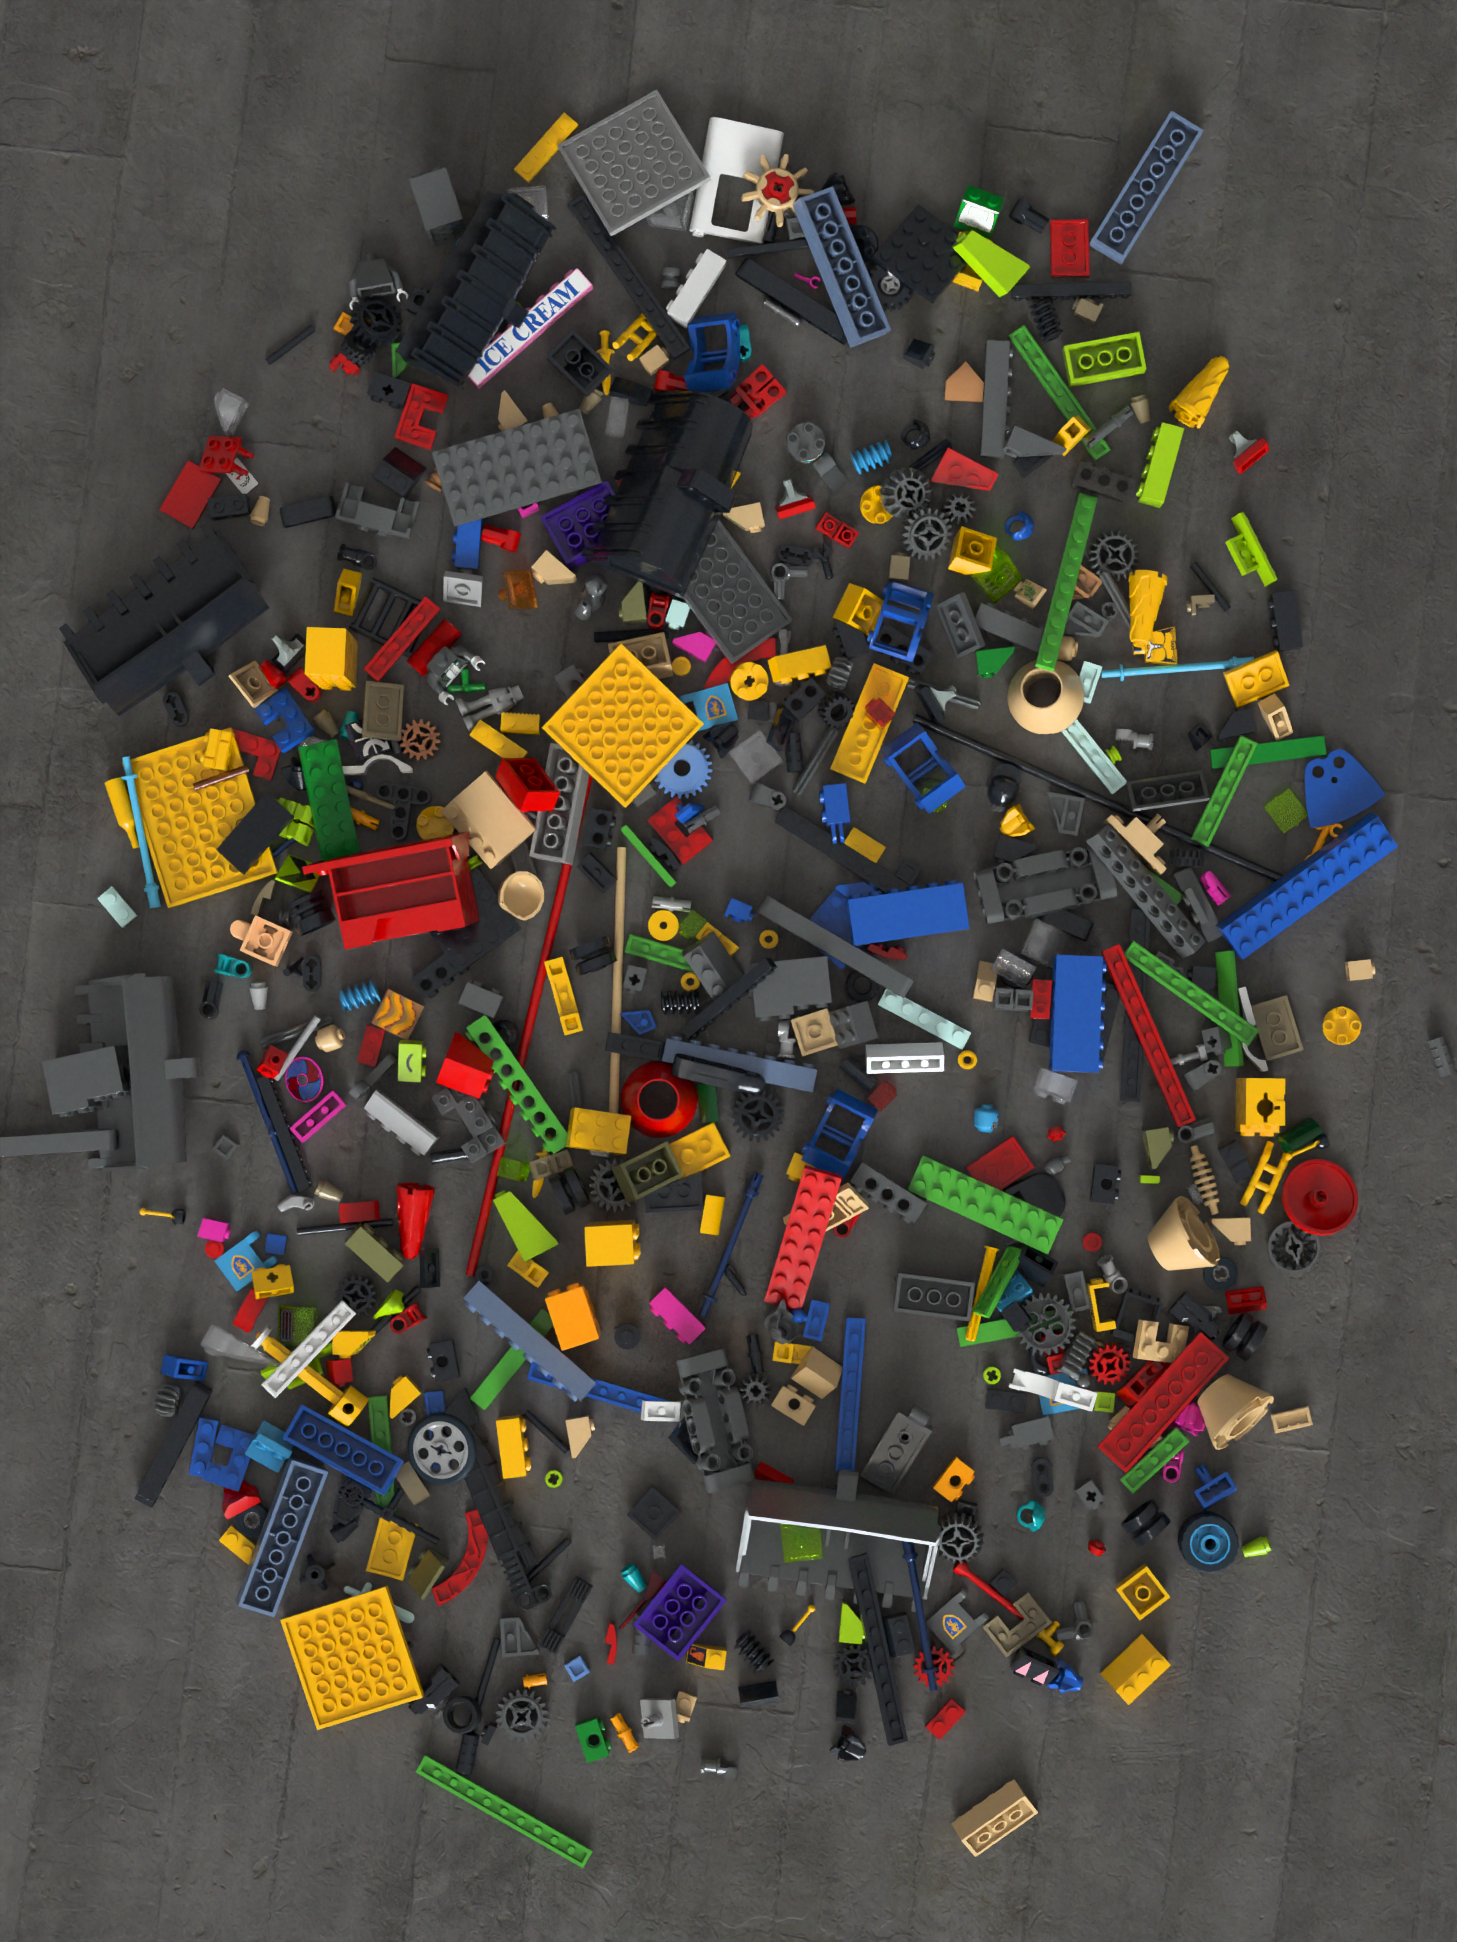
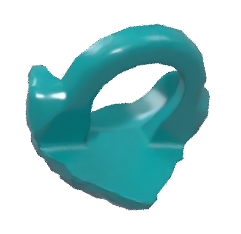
M1029 1499L1027 1504L1022 1505L1017 1511L1018 1522L1024 1527H1029L1032 1532L1037 1531L1045 1521L1044 1507L1035 1500ZM1026 1508L1033 1510L1032 1518L1034 1522L1025 1523L1021 1519L1022 1510Z

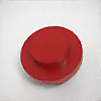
M1062 1126L1051 1128L1048 1130L1047 1138L1052 1139L1053 1142L1060 1141L1066 1135V1131L1063 1130Z
M209 1240L205 1245V1253L210 1258H218L224 1252L222 1242Z
M1098 1539L1089 1540L1087 1549L1090 1553L1101 1556L1106 1551L1105 1544Z

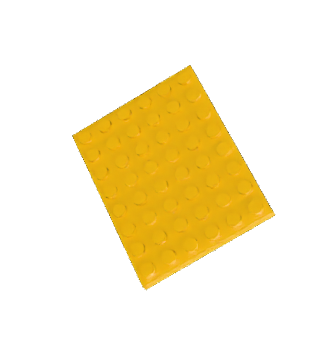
M232 727L222 730L234 733ZM205 736L131 759L133 775L138 774L134 781L145 837L168 908L278 874L270 846L245 875L216 850L254 807L256 801L247 773L195 791L193 783L227 772L204 767L203 762H200L201 753L206 750L207 745L204 743ZM235 737L228 771L244 766Z

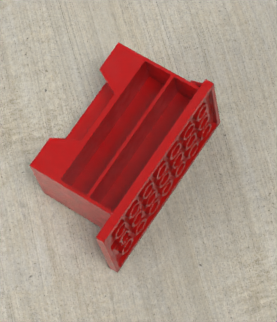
M469 831L320 860L302 867L303 874L314 872L319 876L329 874L345 949L435 930L440 932L462 928L480 920L467 861L469 856V839H471Z

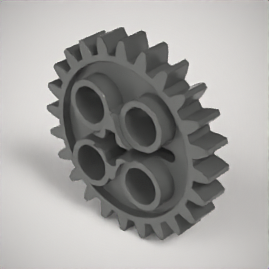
M1039 1293L1038 1299L1031 1295V1302L1025 1299L1026 1306H1023L1028 1314L1033 1313L1037 1317L1036 1323L1029 1324V1328L1041 1324L1042 1319L1049 1321L1059 1316L1060 1320L1048 1324L1047 1329L1041 1327L1032 1332H1029V1328L1022 1333L1019 1331L1015 1335V1337H1022L1019 1343L1026 1342L1025 1349L1027 1350L1032 1347V1353H1035L1038 1349L1039 1355H1042L1044 1350H1046L1047 1355H1050L1051 1349L1055 1353H1058L1057 1347L1065 1349L1063 1343L1070 1344L1067 1337H1074L1070 1330L1076 1329L1075 1326L1071 1325V1322L1076 1321V1319L1070 1318V1315L1074 1312L1067 1311L1070 1305L1063 1306L1064 1299L1057 1301V1295L1050 1299L1049 1293L1046 1294L1045 1298ZM1047 1306L1054 1308V1315L1051 1317L1046 1316L1044 1312ZM1055 1324H1059L1062 1327V1332L1059 1335L1054 1334L1052 1331V1327ZM1038 1331L1044 1334L1042 1342L1035 1340L1034 1336Z

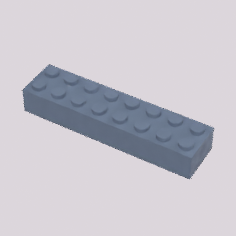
M1171 110L1098 228L1089 246L1120 265L1123 264L1204 131L1203 129Z
M833 186L799 198L792 204L850 348L885 335L891 331V328Z
M480 1281L464 1297L466 1301L464 1305L471 1312L477 1311L480 1314L479 1318L487 1326L491 1323L495 1327L493 1329L494 1332L502 1339L506 1336L509 1339L508 1344L516 1351L518 1349L524 1352L523 1357L531 1364L533 1362L539 1365L537 1367L538 1370L545 1376L549 1374L553 1377L552 1382L560 1389L564 1387L568 1391L566 1395L574 1402L577 1399L581 1402L596 1385L595 1381Z
M290 1456L287 1460L235 1600L238 1606L275 1617L326 1480L328 1471L325 1467Z

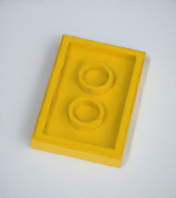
M1277 650L1223 672L1236 708L1290 686Z
M714 1122L669 1144L683 1177L702 1171L731 1156Z
M380 1518L366 1571L403 1581L415 1534L408 1532L403 1527H399L392 1521L389 1523Z

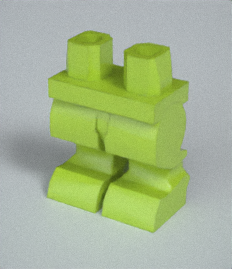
M281 797L279 800L276 799L294 816L279 836L289 840L293 838L308 847L314 832L310 827L315 829L310 806H304L301 803Z

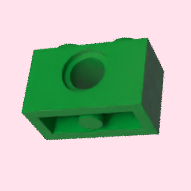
M598 1716L577 1722L575 1728L586 1762L589 1763L609 1756V1750L612 1747L609 1738L605 1739L603 1732L606 1729L603 1720H599ZM596 1734L600 1740L597 1743H592L589 1740V1736Z

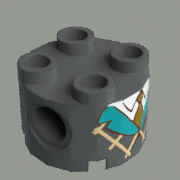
M811 422L796 425L787 437L789 455L798 463L811 464L823 454L825 449V437L822 430Z

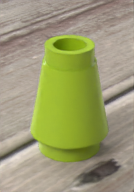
M1260 1536L1241 1546L1245 1557L1265 1555L1272 1551L1267 1536Z

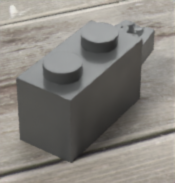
M1048 1415L1010 1424L1011 1430L1007 1431L1008 1435L999 1437L1001 1446L1011 1444L1012 1448L1017 1447L1021 1448V1450L1030 1449L1032 1444L1036 1443L1046 1445L1051 1443L1052 1439H1055Z

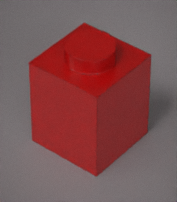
M350 1358L326 1361L329 1382L335 1384L336 1387L347 1386V1382H353Z

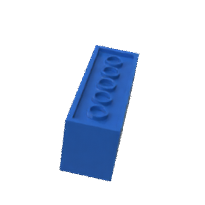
M958 880L944 881L945 885L939 886V882L925 884L926 888L920 889L919 885L906 887L907 891H901L900 888L888 889L887 894H882L881 891L868 892L869 896L862 897V894L849 895L850 899H846L852 945L856 946L969 929L963 883H958Z
M1053 955L1049 1071L1099 1073V1069H1102L1103 1058L1099 1057L1100 1050H1103V1038H1100V1030H1104V1019H1101V1011L1105 1009V999H1102V992H1105L1106 986L1105 980H1102V973L1106 972V961H1103V956Z

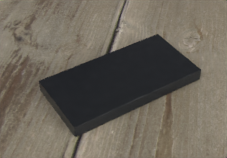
M266 792L216 850L245 875L291 822L294 816Z

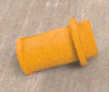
M543 1672L530 1676L526 1674L523 1677L524 1688L530 1689V1687L547 1685L546 1673Z

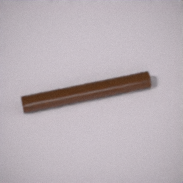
M244 765L193 783L196 791L250 772L248 765Z

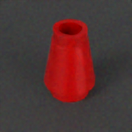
M268 660L260 665L259 668L271 686L279 688L286 682L285 673Z

